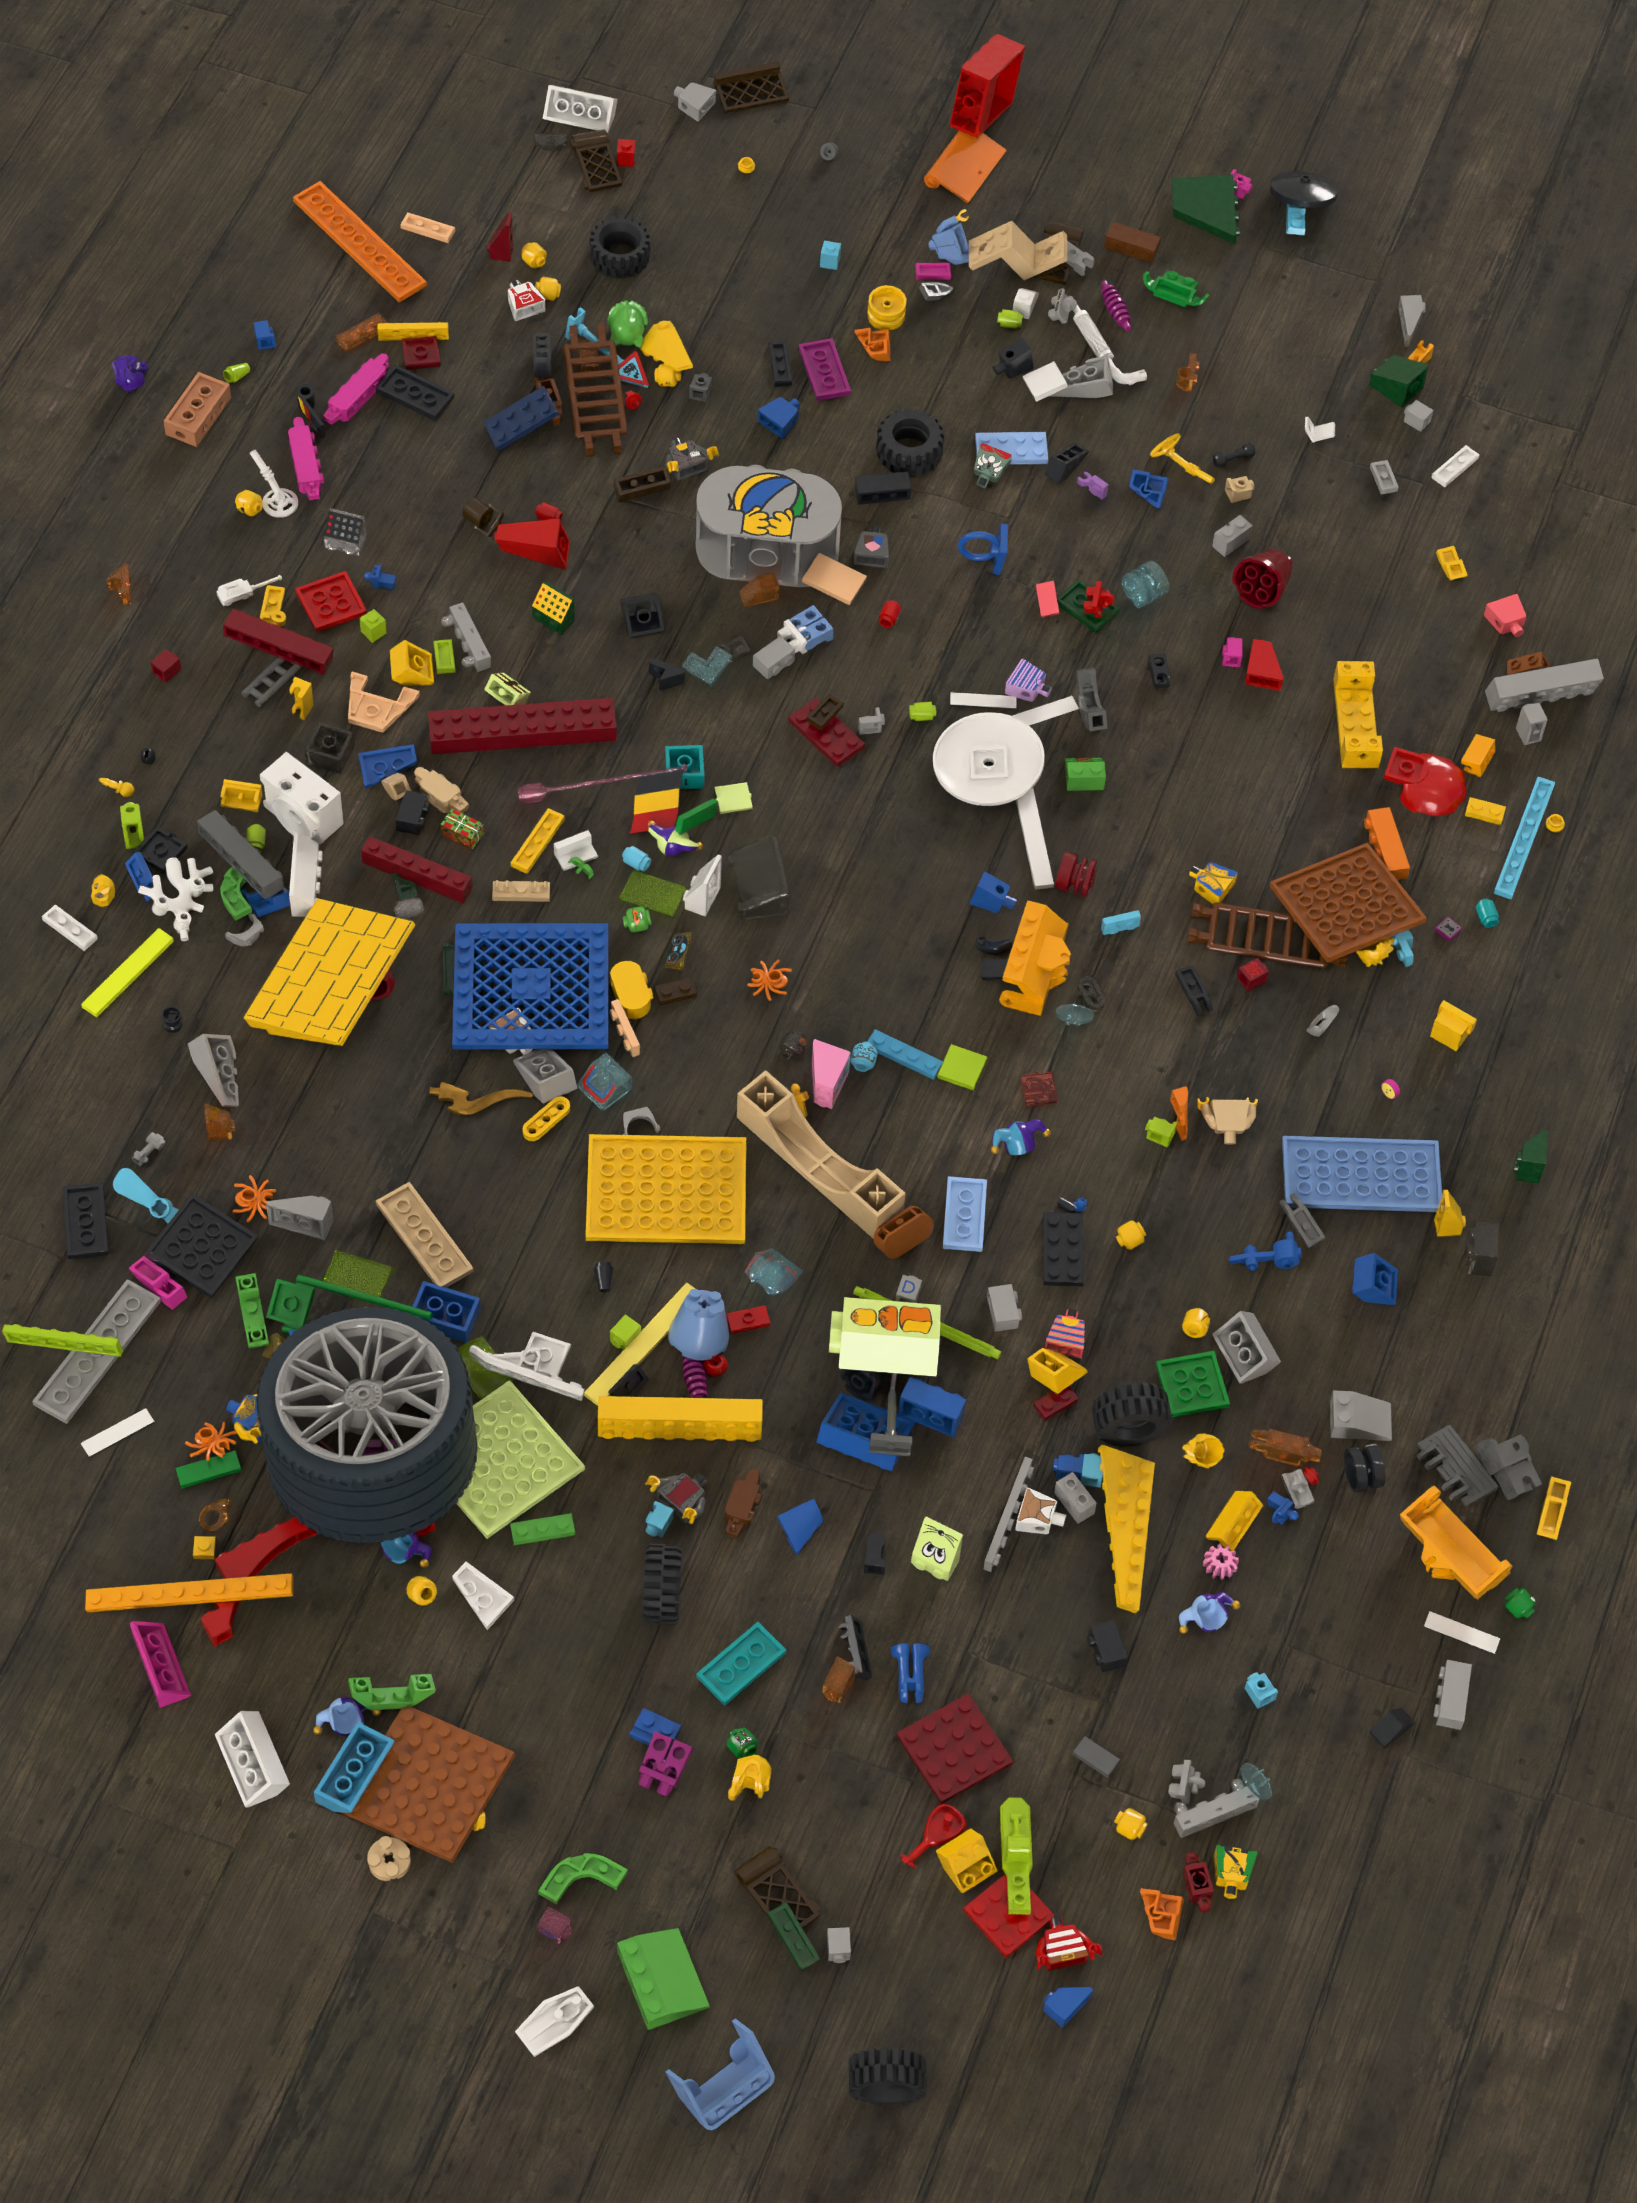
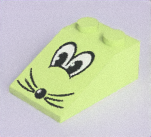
M925 1517L912 1553L911 1563L919 1570H926L932 1573L934 1577L948 1581L959 1562L963 1534Z

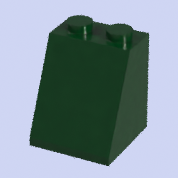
M1393 355L1389 359H1385L1378 369H1374L1371 372L1369 386L1402 408L1424 388L1429 366L1425 363Z

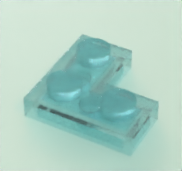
M716 646L707 660L691 652L681 667L712 687L733 657Z

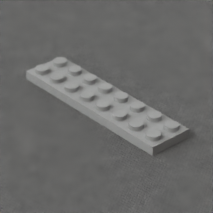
M127 1279L84 1335L94 1334L100 1337H114L119 1339L124 1351L160 1304L161 1298ZM71 1351L32 1401L33 1405L67 1424L114 1364L118 1356Z

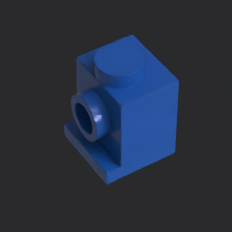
M268 321L254 322L258 350L276 347L273 328L269 327Z
M1066 1454L1059 1455L1058 1459L1054 1458L1053 1471H1057L1056 1479H1062L1073 1472L1080 1481L1084 1455L1080 1454L1078 1458Z

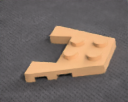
M351 672L348 722L384 733L419 698V691L403 687L398 700L394 701L363 692L368 676Z

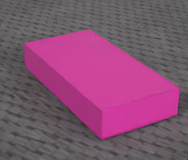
M916 263V280H951L950 263Z

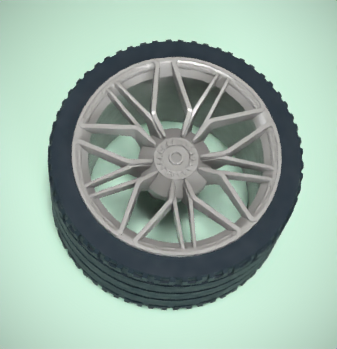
M379 1307L345 1309L321 1316V1318L303 1325L302 1328L287 1337L283 1344H280L277 1350L272 1353L271 1359L267 1361L266 1367L263 1368V1376L260 1377L259 1386L257 1387V1416L271 1485L280 1503L284 1504L286 1511H289L293 1518H297L299 1523L305 1524L307 1528L315 1530L318 1534H324L326 1537H333L336 1540H345V1542L372 1543L391 1541L396 1538L406 1537L409 1534L412 1535L416 1531L423 1530L426 1526L432 1525L438 1518H442L446 1512H449L451 1507L458 1502V1498L463 1496L464 1489L468 1488L469 1481L473 1477L472 1472L475 1471L478 1451L470 1380L465 1361H463L461 1353L458 1352V1348L456 1345H452L451 1339L446 1337L444 1332L439 1331L435 1325H431L430 1322L422 1320L418 1316H413L410 1313H404L396 1309ZM406 1402L429 1414L430 1418L424 1419L396 1412ZM328 1421H332L330 1424H328L327 1426L319 1430L317 1433L312 1435L315 1431H317L321 1426L326 1424ZM392 1424L422 1429L403 1444ZM339 1428V1454L323 1449L315 1444ZM352 1432L362 1435L353 1456L344 1455L345 1433ZM373 1433L379 1436L389 1450L379 1454L362 1456ZM389 1433L392 1434L399 1447L394 1448L386 1437Z

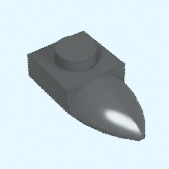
M940 282L921 283L919 289L926 301L940 300L942 296L949 294L953 287Z

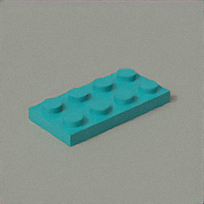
M757 1622L696 1674V1678L725 1706L786 1654V1649Z

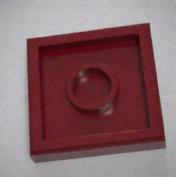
M437 336L402 339L406 370L441 367Z

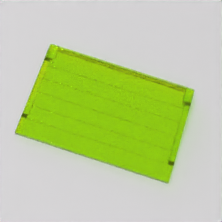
M633 870L623 892L620 894L619 900L673 917L686 887Z
M335 1250L323 1281L381 1297L391 1274L392 1266Z
M481 1335L458 1348V1352L461 1353L468 1370L470 1386L480 1400L509 1380L511 1382L515 1381L514 1378L485 1369L469 1354L470 1347L473 1345L485 1353L496 1354Z

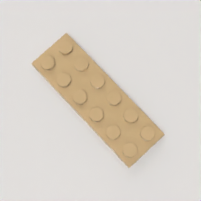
M410 1182L376 1200L377 1207L435 1285L447 1288L474 1272L472 1265Z

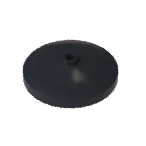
M1291 171L1274 176L1271 180L1270 192L1275 198L1289 205L1319 208L1331 205L1336 201L1338 187L1333 181L1324 176L1309 172Z

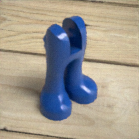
M917 1643L912 1645L913 1677L910 1678L909 1644L894 1645L891 1647V1655L898 1660L900 1701L907 1703V1691H915V1703H921L924 1694L923 1663L924 1658L930 1655V1647Z

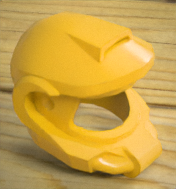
M752 1755L738 1759L732 1786L728 1791L729 1800H735L745 1788L753 1789L758 1798L763 1797L764 1792L769 1790L772 1770L765 1758L759 1755Z

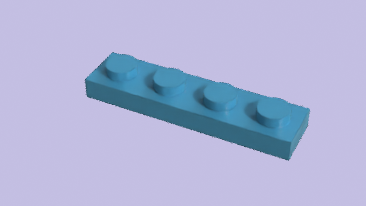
M876 1029L867 1041L877 1049L878 1054L933 1080L943 1064V1061Z

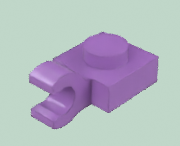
M1084 472L1083 478L1085 479L1078 477L1077 483L1080 486H1089V491L1093 495L1098 496L1102 500L1107 496L1108 484L1096 475L1092 477L1088 472Z

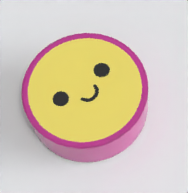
M1388 1079L1382 1083V1091L1389 1099H1394L1400 1094V1088L1394 1080Z

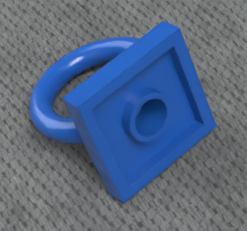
M1000 525L997 537L982 531L965 534L958 542L960 554L973 561H986L993 558V574L1000 575L1007 555L1008 525ZM972 539H986L990 541L989 552L984 554L971 553L966 550L965 544Z

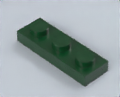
M787 1902L767 1913L800 1971L820 1959Z

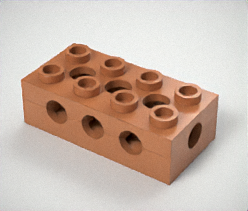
M198 372L164 419L165 435L197 447L230 401V384Z

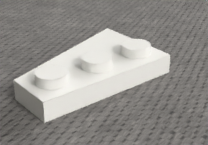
M467 1562L452 1576L453 1581L487 1630L514 1601V1597Z

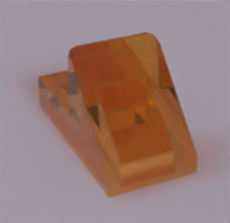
M124 564L107 578L108 590H118V595L122 597L123 604H131L128 564Z

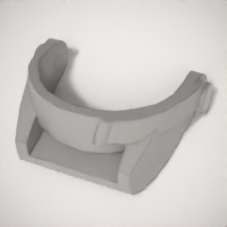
M249 914L250 920L254 923L249 930L240 934L226 932L225 937L233 944L251 946L259 938L260 932H264L263 925L255 914Z
M1332 1005L1323 1010L1312 1021L1306 1031L1313 1036L1320 1037L1338 1014L1339 1007Z
M648 1107L624 1112V1134L622 1135H628V1124L636 1119H645L651 1122L655 1132L659 1133L660 1126L657 1125Z

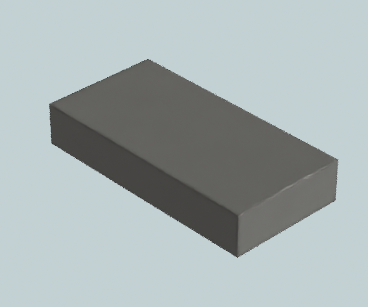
M1084 1736L1073 1751L1075 1757L1107 1778L1120 1762L1119 1758L1086 1736Z

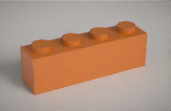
M1390 807L1368 810L1367 817L1364 819V825L1369 830V840L1374 845L1375 853L1397 880L1406 879L1410 866Z

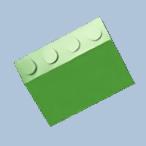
M679 1928L637 1935L617 1943V1953L648 2030L710 2008Z

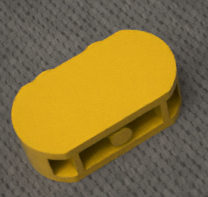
M631 961L620 962L610 972V984L616 1000L619 999L627 1018H642L649 1012L651 999H653L652 990L647 988L646 985L648 983L646 973H642L637 963Z

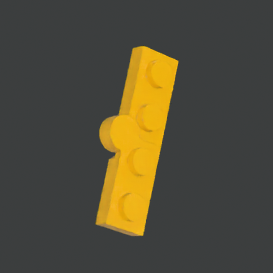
M267 585L260 618L263 621L276 624L279 627L285 625L286 615L281 611L285 588Z

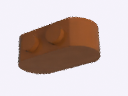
M910 1206L876 1229L873 1239L874 1244L888 1258L897 1259L930 1237L934 1227L933 1220L919 1207Z

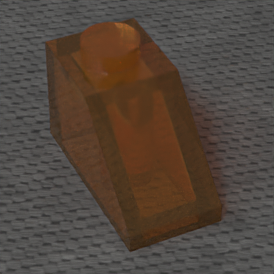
M775 573L756 576L739 591L744 607L779 600V584Z
M204 1104L208 1140L232 1139V1131L236 1130L235 1121L230 1119V1113L212 1105Z
M839 1656L835 1659L823 1683L822 1692L829 1700L841 1703L854 1684L856 1667Z

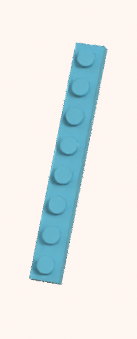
M1537 777L1494 894L1512 899L1555 782Z

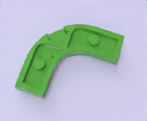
M231 867L224 875L220 889L223 904L236 921L252 913V909L241 894V888L246 880Z
M585 1853L581 1856L568 1857L553 1868L540 1887L538 1894L558 1904L567 1888L575 1880L584 1877L597 1879L617 1890L627 1875L628 1869L597 1854Z

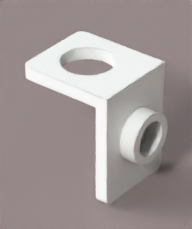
M1305 417V431L1312 442L1332 438L1335 436V423L1331 422L1314 426L1310 418Z

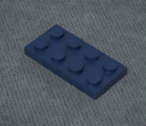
M542 386L484 421V424L495 447L500 451L558 416L559 413L547 389Z

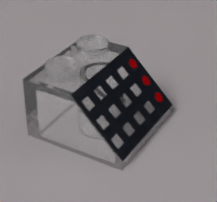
M330 508L324 533L325 547L348 554L360 555L366 541L365 517Z

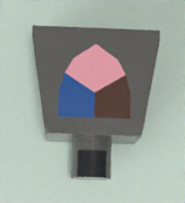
M873 526L870 528V532H861L854 553L855 565L888 568V539L886 534L880 533L879 527Z

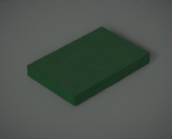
M1078 579L1057 598L1058 606L1097 633L1120 612V608L1114 604L1109 605L1107 608L1103 607L1101 618H1096L1094 613H1085L1084 601H1093V599H1088L1086 596V590L1089 586Z

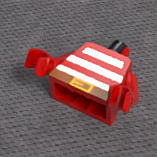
M1061 1916L1053 1917L1049 1920L1051 1929L1046 1930L1044 1937L1039 1939L1035 1951L1037 1970H1040V1966H1046L1047 1971L1085 1964L1089 1955L1091 1960L1095 1959L1094 1954L1103 1956L1100 1944L1094 1943L1081 1930H1077L1075 1925L1064 1926Z

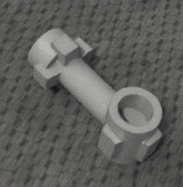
M150 1133L146 1139L147 1146L140 1152L136 1151L132 1160L139 1166L143 1163L146 1164L148 1162L147 1156L154 1149L160 1151L166 1143L164 1137L158 1133Z

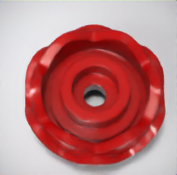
M717 1354L712 1356L710 1360H703V1367L705 1373L709 1376L718 1377L727 1371L728 1362L723 1355Z

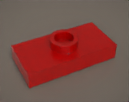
M765 1305L726 1314L731 1334L770 1326Z

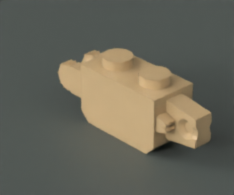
M422 767L416 768L414 771L416 776L415 782L421 787V793L428 795L429 803L443 813H448L451 809H454L463 814L469 808V804L461 796V790L456 784L450 783L444 775L438 774L434 770L429 772Z

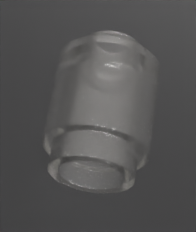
M413 897L398 901L396 906H394L396 917L404 920L419 916L420 913L424 912L420 898L416 899Z

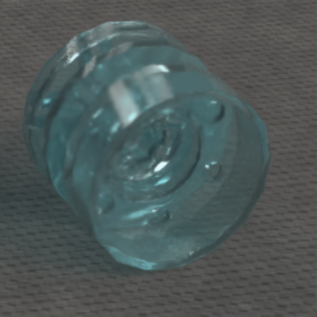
M1149 560L1137 569H1133L1122 576L1124 592L1128 599L1138 608H1143L1153 602L1154 599L1157 600L1169 592L1167 577L1162 568L1154 561Z

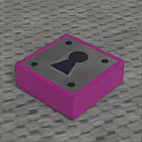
M1449 917L1444 919L1435 929V932L1448 942L1462 931V927Z

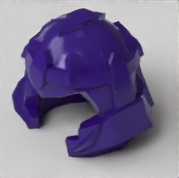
M120 356L116 361L112 362L116 383L128 392L136 390L145 383L144 374L148 371V366L145 361L135 363V361H138L137 356Z

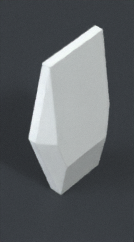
M579 1986L544 2000L515 2033L535 2057L570 2036L591 2012L594 2005Z

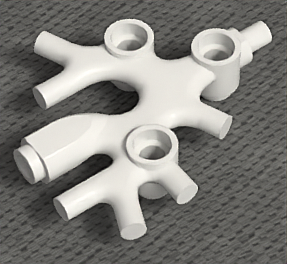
M169 858L165 864L170 883L179 891L177 898H168L163 894L159 875L152 877L153 888L140 885L138 893L147 895L154 900L152 906L154 914L162 916L167 911H172L175 914L176 918L173 925L177 933L180 934L181 941L188 940L191 916L188 911L195 910L202 913L204 905L194 902L192 897L197 898L201 896L202 892L213 891V884H205L202 879L213 873L212 868L209 866L205 869L197 870L194 858L187 860L190 879L188 880L183 878L181 863L177 858Z

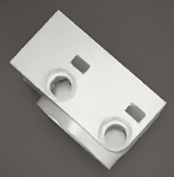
M285 752L260 774V780L264 784L266 800L263 801L264 807L275 814L284 828L293 836L294 832H299L319 845L344 824L341 793L289 753ZM297 773L301 778L298 780L292 775ZM325 794L329 798L325 801L320 795Z

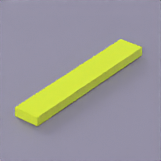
M158 928L81 1004L82 1008L97 1018L174 942L173 937Z

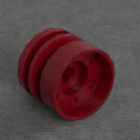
M1066 851L1058 871L1055 889L1068 892L1071 885H1073L1074 895H1078L1080 888H1082L1081 897L1086 898L1095 882L1097 860L1092 859L1089 866H1087L1088 857H1084L1082 863L1079 864L1078 854Z

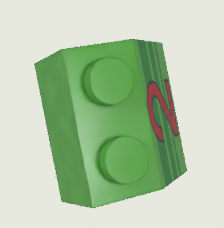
M1102 758L1064 759L1067 791L1104 790L1106 773L1105 762Z

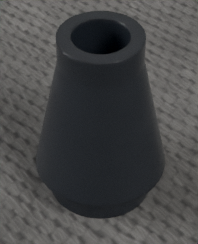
M597 1262L593 1270L598 1284V1291L609 1292L613 1267H611L610 1262Z

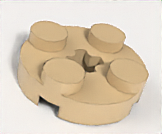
M381 1837L380 1840L371 1846L368 1852L367 1859L370 1871L380 1880L390 1881V1879H399L410 1868V1850L403 1841L397 1838ZM386 1855H393L395 1861H389L387 1864L384 1857Z

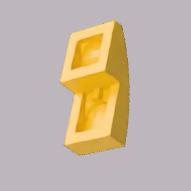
M1454 546L1436 551L1439 562L1450 581L1467 577L1462 559L1459 560Z

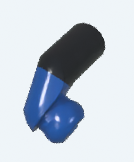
M1060 1197L1057 1205L1069 1213L1083 1212L1086 1209L1087 1200L1079 1198L1076 1202H1070L1064 1197Z

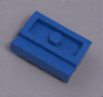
M643 1708L632 1731L629 1733V1737L649 1746L655 1731L675 1740L681 1730V1725Z

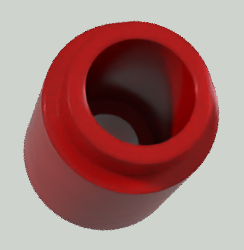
M545 502L541 505L538 504L535 510L539 520L559 518L561 520L563 512L559 508Z
M891 600L884 603L879 615L881 626L891 628L895 625L901 612V606L896 601Z

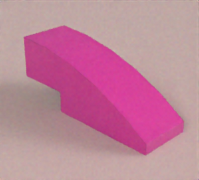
M145 1256L129 1267L130 1272L151 1293L159 1296L161 1301L172 1310L187 1298L183 1287L172 1280L165 1270Z

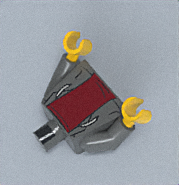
M685 1473L679 1476L674 1475L659 1479L656 1476H650L646 1481L645 1485L652 1486L650 1488L651 1492L658 1489L657 1500L663 1505L674 1509V1515L685 1524L689 1519V1523L693 1524L694 1519L703 1515L706 1501L704 1498L705 1491L701 1487L707 1483V1480L702 1474L698 1473L693 1479Z

